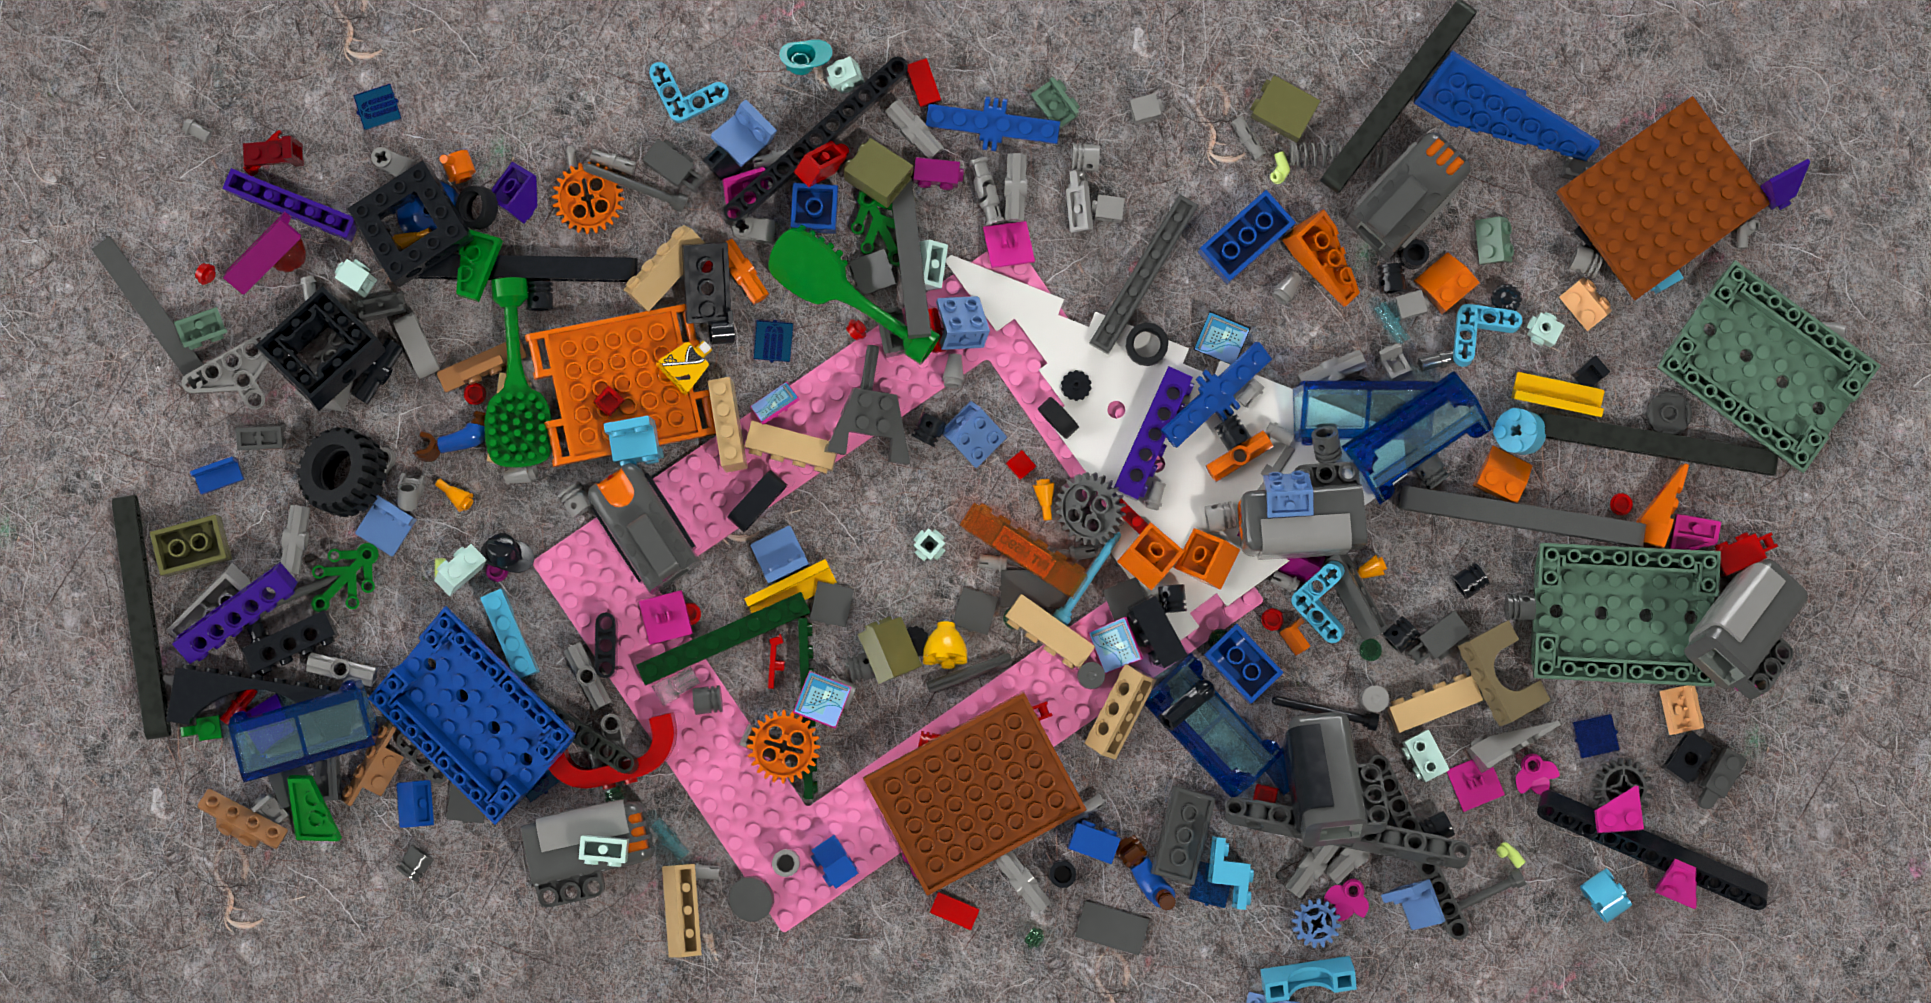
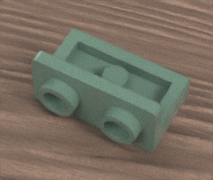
M1051 77L1049 82L1033 92L1031 97L1048 120L1061 122V129L1078 117V109L1080 107L1073 97L1069 98L1065 93L1067 89L1060 79L1056 81L1054 77Z
M1499 216L1475 220L1479 264L1512 262L1514 248L1512 243H1510L1512 226L1508 218Z
M217 307L173 322L182 346L184 348L189 347L190 350L203 346L202 341L208 339L211 342L224 338L223 334L227 333Z

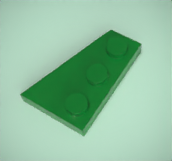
M469 229L475 240L459 249L461 258L460 267L458 268L456 294L459 297L479 302L503 240Z
M290 775L287 780L296 840L340 841L342 836L313 776Z

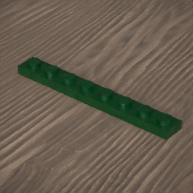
M799 592L636 666L644 685L647 686L810 613V610L802 592Z
M798 618L800 691H802L809 671L814 673V668H810L809 659H814L813 645H809V636H813V625L808 623V618ZM803 717V723L808 720L811 721L808 726L809 729L816 726V721ZM812 758V761L816 764L815 766H807L810 770L809 774L803 771L804 800L814 799V794H818V781H813V772H817V758Z

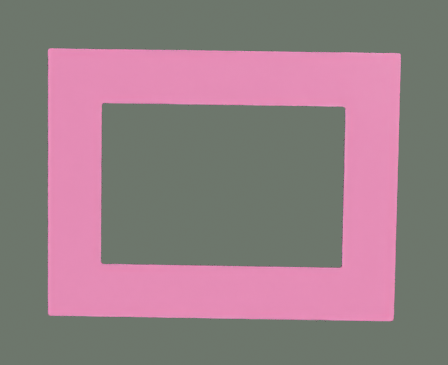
M988 251L971 262L1050 293L1030 263L991 268ZM955 274L943 281L942 288L926 292L928 309H938L936 304L938 298L971 297ZM904 307V308L902 309V311H903V316H904L905 325L907 326V323H906V315H905V307ZM1060 309L1058 315L1068 318L1063 310ZM939 313L941 328H944L943 323H942V320H941V316H940V313ZM986 318L990 332L984 348L949 349L939 353L931 352L921 365L905 354L887 358L884 354L878 325L866 333L864 339L860 338L858 341H854L791 384L790 387L800 400L787 408L788 411L784 410L778 414L777 418L774 417L765 423L770 426L830 441L833 429L837 426L851 390L853 388L860 389L868 345L879 347L872 391L897 395L901 417H903L945 388L942 377L949 354L962 355L963 374H966L983 361L988 360L1069 477L1074 479V476L1086 473L1055 429L1038 410V407L1049 397L1055 399L1062 407L1065 405L1039 371L1047 362L1015 319L996 332ZM1113 401L1109 404L1107 410L1112 418H1121L1125 414V406L1120 401ZM753 411L740 419L744 447L751 421L761 423ZM849 432L847 452L845 455L837 454L835 462L874 436ZM715 436L653 478V480L697 547L694 551L699 556L739 529L727 516L767 472L772 470L788 484L785 490L768 508L820 472L814 471V467L806 465L805 468L794 466L791 460L784 459L783 462L770 459L771 455L762 453L761 457L749 454V449L745 448L748 469L726 473L721 466L717 436ZM1157 456L1154 464L1158 465L1155 473L1162 471L1165 467L1164 459ZM1082 490L1083 496L1087 499L1086 491ZM1102 499L1101 503L1106 508V502ZM597 517L534 559L533 566L594 656L596 618L605 612L616 617L618 621V669L615 676L610 678L651 740L652 731L649 718L674 712L677 723V740L666 762L744 877L756 876L770 885L774 893V904L769 914L782 932H787L903 852L863 777L918 748L921 731H924L925 734L930 732L929 735H932V733L942 735L1024 691L1031 706L1048 701L1047 708L1053 716L1040 720V723L1051 744L1055 747L1098 717L1123 669L1121 667L1105 674V680L1098 688L1085 689L1077 679L1079 669L1076 667L1073 670L1062 663L1064 658L1057 653L1055 656H1052L1043 649L1045 645H1042L815 803L807 806L787 777L785 784H782L781 777H778L774 783L772 775L764 779L766 773L764 770L757 773L760 767L758 764L751 765L755 761V757H748V755L753 751L739 745L746 727L750 723L706 659L647 686L644 685L637 669V664L693 639L690 635L649 645L639 601L661 596L662 594L659 591L652 595L643 583L638 582ZM1255 586L1228 606L1224 604L1216 593L1190 612L1200 627L1180 641L1187 655L1263 602V598ZM1107 601L1069 628L1092 644L1088 632L1114 622ZM610 617L602 619V628L605 630L611 628L612 619ZM609 639L604 640L601 643L602 651L608 652L611 650L612 642ZM1148 645L1147 647H1139L1143 659L1129 664L1139 668L1153 678L1170 667L1162 668L1153 665L1148 656V653L1151 652ZM1095 649L1092 650L1083 665L1088 662H1095L1101 665ZM604 662L601 665L606 674L612 671V665L609 662ZM717 685H720L723 712L717 710L716 713L712 711V713L695 715L693 688L709 687L710 689L711 686L717 688ZM1038 708L1034 709L1037 717H1041ZM764 756V758H765L767 761H773L772 759H769V758H767V757ZM834 834L860 871L859 874L837 889L834 886L829 887L822 877L825 874L823 867H817L810 857L813 855L812 849ZM791 849L800 858V867L792 876L782 877L773 870L772 859L780 850Z

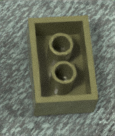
M215 514L149 532L160 576L169 577L232 560L222 517Z

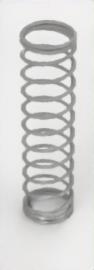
M1291 142L1289 164L1294 166L1296 159V165H1299L1302 146H1304L1306 167L1311 146H1313L1315 167L1320 146L1322 147L1323 167L1326 164L1329 146L1331 148L1332 162L1335 160L1338 146L1340 152L1342 148L1340 144H1337L1333 153V147L1329 143L1324 152V146L1320 143L1317 151H1315V146L1311 143L1307 152L1306 145L1303 142L1298 152L1297 144ZM1375 146L1376 169L1378 170L1380 159V169L1384 170L1387 164V147L1382 146L1378 153ZM1372 151L1367 157L1368 169L1370 168Z

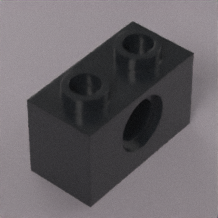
M1687 731L1661 768L1684 784H1689L1690 781L1694 782L1700 774L1698 769L1712 757L1713 753L1711 751L1714 746L1694 732ZM1689 752L1694 756V761L1691 765L1685 762V755Z

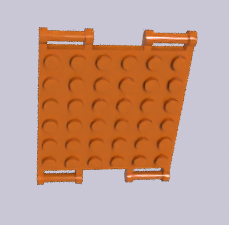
M685 304L525 335L533 361L534 380L552 376L561 419L544 422L552 448L553 467L611 456L609 435L604 430V423L650 416L656 423L659 446L716 435L709 390L694 392L692 387L688 394L684 395L656 365L662 357L686 343L682 341L677 319L678 313L683 315L688 342L694 348L700 344V340H697L694 324L686 323ZM544 339L549 369H543L538 340ZM608 385L625 400L610 417L593 403ZM698 399L702 400L708 427L706 429H702L696 404ZM563 426L569 456H562L557 427Z

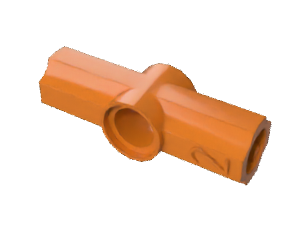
M733 239L725 241L728 243L729 272L739 286L741 285L753 305L761 302L769 293L758 278V273L749 259L744 257Z
M1262 430L1207 464L1206 468L1214 481L1217 482L1271 449L1273 445L1267 434ZM1239 450L1245 454L1243 462H1237L1234 459L1235 451Z

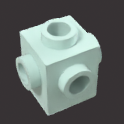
M850 56L837 60L833 65L827 67L829 85L832 89L836 88L841 94L851 92L855 87L865 82L858 63Z
M1548 312L1540 313L1536 317L1532 316L1527 325V328L1530 330L1527 335L1537 345L1543 346L1544 344L1552 347L1555 345L1565 325L1556 321L1557 317Z
M929 528L926 532L921 530L914 538L916 542L914 548L917 549L914 553L923 561L928 559L931 562L933 558L938 560L946 551L943 548L945 546L943 541L945 537L936 529L933 532ZM927 542H932L934 544V548L932 550H927L925 548V544Z

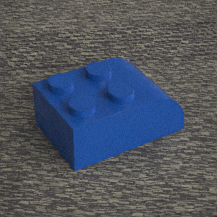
M1237 623L1204 654L1209 663L1248 704H1252L1284 673Z

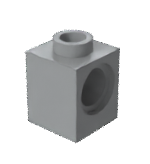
M1156 93L1131 99L1128 104L1134 125L1160 119L1161 112L1164 111L1161 98L1157 99Z
M1098 195L1097 201H1092L1091 209L1092 214H1095V220L1121 223L1125 198Z
M1422 290L1397 296L1393 299L1399 321L1424 315L1428 312L1429 301L1427 295H1423Z

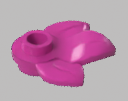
M1527 754L1523 757L1521 770L1516 775V787L1521 794L1531 788L1532 791L1540 795L1542 792L1549 790V779L1557 778L1560 774L1554 763L1543 761L1537 754ZM1531 760L1536 764L1534 769L1528 767V763Z
M1349 879L1343 885L1332 886L1324 896V902L1327 900L1329 904H1335V914H1339L1341 917L1338 921L1348 919L1353 913L1364 918L1369 909V903L1364 897V886L1357 879ZM1351 886H1355L1357 888V892L1355 894L1349 893V888Z

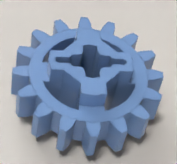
M1320 898L1316 899V903L1308 899L1307 906L1300 903L1301 911L1294 910L1297 918H1293L1291 921L1296 923L1297 926L1293 927L1292 930L1293 932L1299 931V934L1296 936L1298 940L1305 938L1304 945L1312 942L1313 948H1316L1317 943L1325 947L1326 940L1332 943L1331 936L1339 935L1335 928L1341 927V924L1336 922L1341 917L1339 914H1333L1336 910L1334 906L1328 908L1329 902L1327 900L1324 904H1321ZM1319 908L1315 913H1306L1310 909ZM1327 912L1331 918V926L1325 920ZM1320 917L1319 921L1322 925L1313 928L1311 920H1317ZM1302 920L1306 922L1308 927L1306 933H1304L1301 926ZM1317 933H1326V935L1322 937L1314 938Z

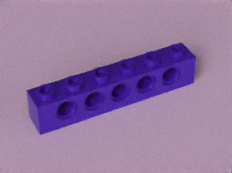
M232 168L222 188L231 195L276 213L282 214L285 211L294 220L349 242H352L358 228L354 218L348 214Z
M1168 366L1114 488L1119 487L1117 493L1135 501H1138L1139 497L1144 498L1149 487L1145 484L1148 476L1153 478L1158 465L1154 464L1157 456L1162 457L1167 447L1164 444L1166 437L1161 432V429L1184 409L1186 404L1182 403L1185 395L1190 396L1195 385L1191 383L1192 376ZM1170 388L1177 389L1179 398L1175 400L1170 399L1167 396V390ZM1160 409H1167L1170 412V418L1161 420L1158 417ZM1151 429L1160 431L1161 438L1154 441L1149 438L1148 433ZM1141 450H1149L1152 458L1149 461H1143L1139 456ZM1132 470H1140L1143 474L1142 480L1138 482L1133 481L1130 477V472Z
M279 562L180 633L172 645L189 664L195 660L200 662L208 656V651L213 647L215 649L220 648L226 642L225 639L230 635L235 637L243 630L244 625L255 623L261 617L260 614L266 611L269 613L278 605L277 602L283 598L285 601L295 593L294 588L298 582L283 564ZM266 588H272L275 593H270ZM249 600L256 601L258 605H252ZM232 612L238 613L241 618L235 617ZM215 624L221 625L224 630H219ZM198 637H203L206 642L200 641Z

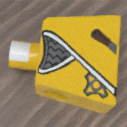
M702 341L695 348L689 342H686L662 357L656 365L684 395H687L710 365L704 357L712 349L705 341Z

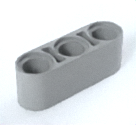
M412 312L394 320V327L419 379L441 370L415 313Z

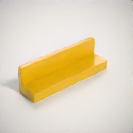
M1517 372L1511 398L1602 417L1604 408H1601L1605 391L1594 387Z
M826 559L744 599L751 612L754 613L799 592H802L804 599L807 600L815 596L818 581L829 584L837 582Z

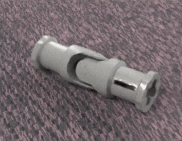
M981 157L969 161L968 164L972 167L975 177L973 182L979 197L980 207L984 209L987 220L985 224L986 226L998 225L1005 222V219L1001 216L998 206L1000 201L996 193L993 176L989 174L986 163L988 159L987 157Z

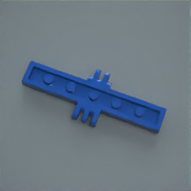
M986 96L983 111L933 104L928 105L927 127L980 134L979 140L983 141V150H988V144L992 142L991 151H996L997 143H1002L1003 137L1058 144L1060 121L1006 114L1008 99H1003L1002 107H998L999 98H994L993 106H990L991 99Z
M1255 342L1219 376L1216 374L1211 375L1209 371L1205 370L1202 375L1206 381L1201 376L1196 378L1200 385L1198 388L1200 394L1161 429V432L1173 447L1177 448L1214 413L1224 422L1228 419L1224 411L1229 416L1234 414L1230 405L1235 410L1241 407L1233 395L1272 360L1261 343Z

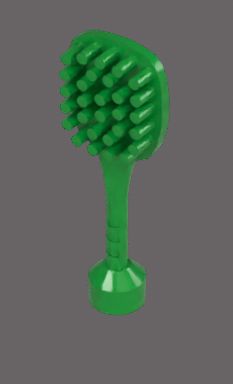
M800 225L798 228H790L779 237L771 251L768 266L772 276L781 285L798 297L817 305L825 304L831 300H838L858 309L903 339L906 356L920 365L927 359L936 346L940 335L931 329V337L908 339V331L905 324L865 298L847 280L845 267L848 265V262L841 260L843 255L841 250L833 251V243L825 244L824 237H815L816 233L813 230L806 232L804 225Z
M519 277L499 278L491 281L492 300L504 309L507 369L504 387L490 399L485 415L486 447L490 459L499 466L508 468L531 467L544 463L552 454L548 430L544 425V422L552 420V415L543 395L528 385L522 366L517 308L528 298L527 279Z

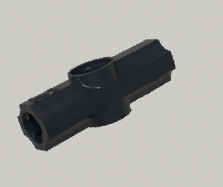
M389 338L383 344L386 352L362 372L363 376L351 392L353 396L367 405L379 387L384 385L393 371L392 367L404 350L403 347Z

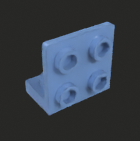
M744 100L739 105L735 115L716 129L710 137L742 167L772 142L777 130L747 100Z
M978 296L938 298L936 304L944 326L939 342L941 350L984 348L990 329L980 298Z
M972 401L945 426L942 432L943 437L951 442L975 468L1007 438L982 408Z
M1293 471L1291 474L1271 472L1268 475H1263L1267 496L1268 518L1314 515L1313 487L1309 473Z
M377 495L378 499L373 503L355 534L393 557L417 519Z
M787 526L750 545L769 585L810 566L791 526Z
M1430 879L1398 886L1381 895L1384 903L1392 901L1394 905L1402 903L1412 930L1445 922Z

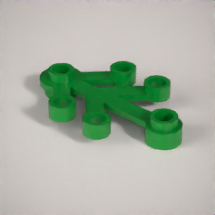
M859 191L857 201L861 207L855 222L851 225L852 233L861 235L864 232L863 223L868 211H870L873 218L866 239L861 244V252L865 255L873 253V243L879 230L889 251L890 263L894 267H900L899 262L893 261V256L898 255V250L887 228L895 229L894 219L881 215L878 207L888 209L893 214L892 203L886 208L874 199L871 202H865L864 197L866 194ZM857 224L862 226V229L859 232H856L853 229L854 226ZM866 244L872 247L868 252L863 250V246Z
M364 543L357 550L340 551L336 548L331 549L328 552V559L331 562H338L340 559L356 560L350 566L324 567L317 565L313 568L312 574L317 579H321L324 576L340 577L324 594H318L312 599V608L316 612L327 610L330 606V599L347 583L348 598L346 599V606L349 609H356L360 604L357 597L356 572L363 566L364 581L361 584V588L365 593H371L375 589L372 564L379 557L377 547L371 543ZM365 550L371 552V557L368 559L363 556ZM333 551L339 553V558L336 560L331 558ZM316 568L323 569L322 576L315 574ZM366 582L372 583L373 587L371 590L364 588ZM351 598L357 601V605L354 607L348 603ZM319 599L325 603L322 608L316 605V601Z

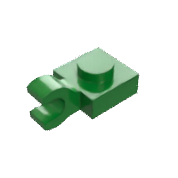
M220 715L197 718L196 726L180 728L181 737L198 735L199 741L223 738Z

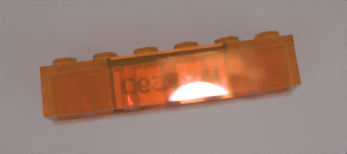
M981 502L980 505L973 503L960 523L962 529L1071 599H1075L1088 579L1084 567L1077 563L1071 565L1066 561L1067 557L1057 550L1055 553L1047 549L1049 545L1038 538L1036 541L1028 537L1030 533L1023 528H1013L1010 526L1011 521L1002 515L996 517L991 513L992 509Z

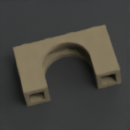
M1509 620L1490 628L1458 646L1462 658L1466 661L1471 675L1479 686L1482 697L1487 702L1492 711L1493 718L1497 721L1499 727L1517 720L1550 701L1541 680L1529 684L1518 691H1512L1505 688L1497 679L1494 670V661L1497 654L1502 649L1519 640Z

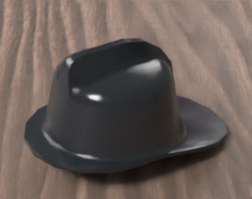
M506 533L495 534L488 538L481 547V554L486 559V564L509 572H525L534 563V553L529 545L515 540Z

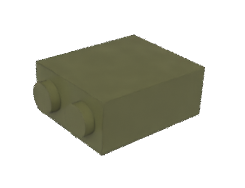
M1274 75L1271 81L1266 79L1261 91L1264 94L1260 100L1256 98L1250 110L1253 113L1250 118L1297 143L1321 100Z
M872 138L866 144L862 143L856 156L853 159H849L843 168L845 181L886 208L890 206L914 177V167L912 164Z
M891 616L879 621V625L877 621L864 626L865 631L858 634L878 684L922 667L902 617L892 619Z

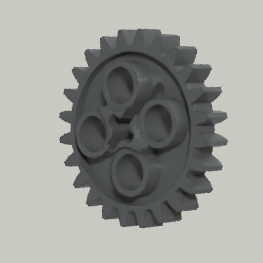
M1089 472L1082 475L1078 474L1074 476V479H1068V484L1061 486L1064 492L1057 494L1062 499L1055 502L1056 505L1061 507L1060 510L1056 511V514H1062V518L1058 520V522L1065 523L1062 530L1069 529L1068 537L1076 535V542L1083 539L1084 545L1091 542L1094 546L1099 544V542L1101 544L1107 542V539L1114 538V534L1120 532L1117 526L1124 524L1119 519L1126 516V513L1121 511V508L1125 507L1126 504L1119 501L1124 496H1117L1116 492L1119 490V487L1112 488L1113 481L1105 482V475L1098 478L1096 472L1091 474V476ZM1082 490L1086 491L1087 499L1083 496ZM1102 499L1106 502V508L1101 503ZM1075 509L1079 512L1080 518L1076 517ZM1094 519L1098 521L1099 528L1095 526Z

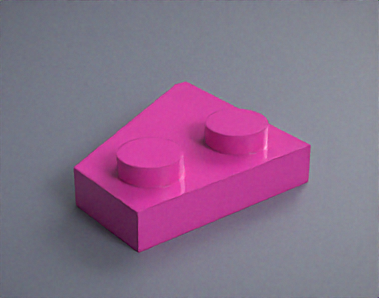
M1639 786L1630 788L1594 811L1597 833L1644 829Z
M1674 859L1656 885L1655 893L1690 908L1696 909L1697 907L1696 867Z

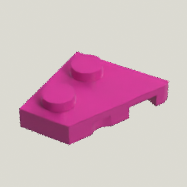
M760 167L722 179L726 204L766 169ZM768 180L760 183L762 188L769 189ZM753 195L744 197V201L748 204H753L756 200ZM734 209L729 210L727 215L734 219L737 217L736 213L738 211Z
M1675 513L1669 549L1698 550L1705 546L1717 544L1721 521Z

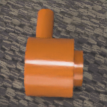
M460 150L448 155L443 154L439 158L449 182H455L456 184L466 182L476 172L468 150Z

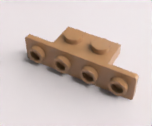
M520 341V352L522 360L527 357V354ZM506 342L438 371L437 376L444 391L447 393L468 383L472 385L481 381V377L488 374L492 376L502 372V368L507 366Z
M386 721L384 725L380 726L374 743L365 752L363 762L356 767L353 779L343 789L341 800L346 805L352 806L362 787L382 796L404 758L402 755L386 747L396 730L392 723Z
M212 789L206 791L197 806L198 809L217 818L216 828L226 836L232 835L245 846L251 845L256 848L261 841L277 849L288 833L286 828L254 813L252 810Z

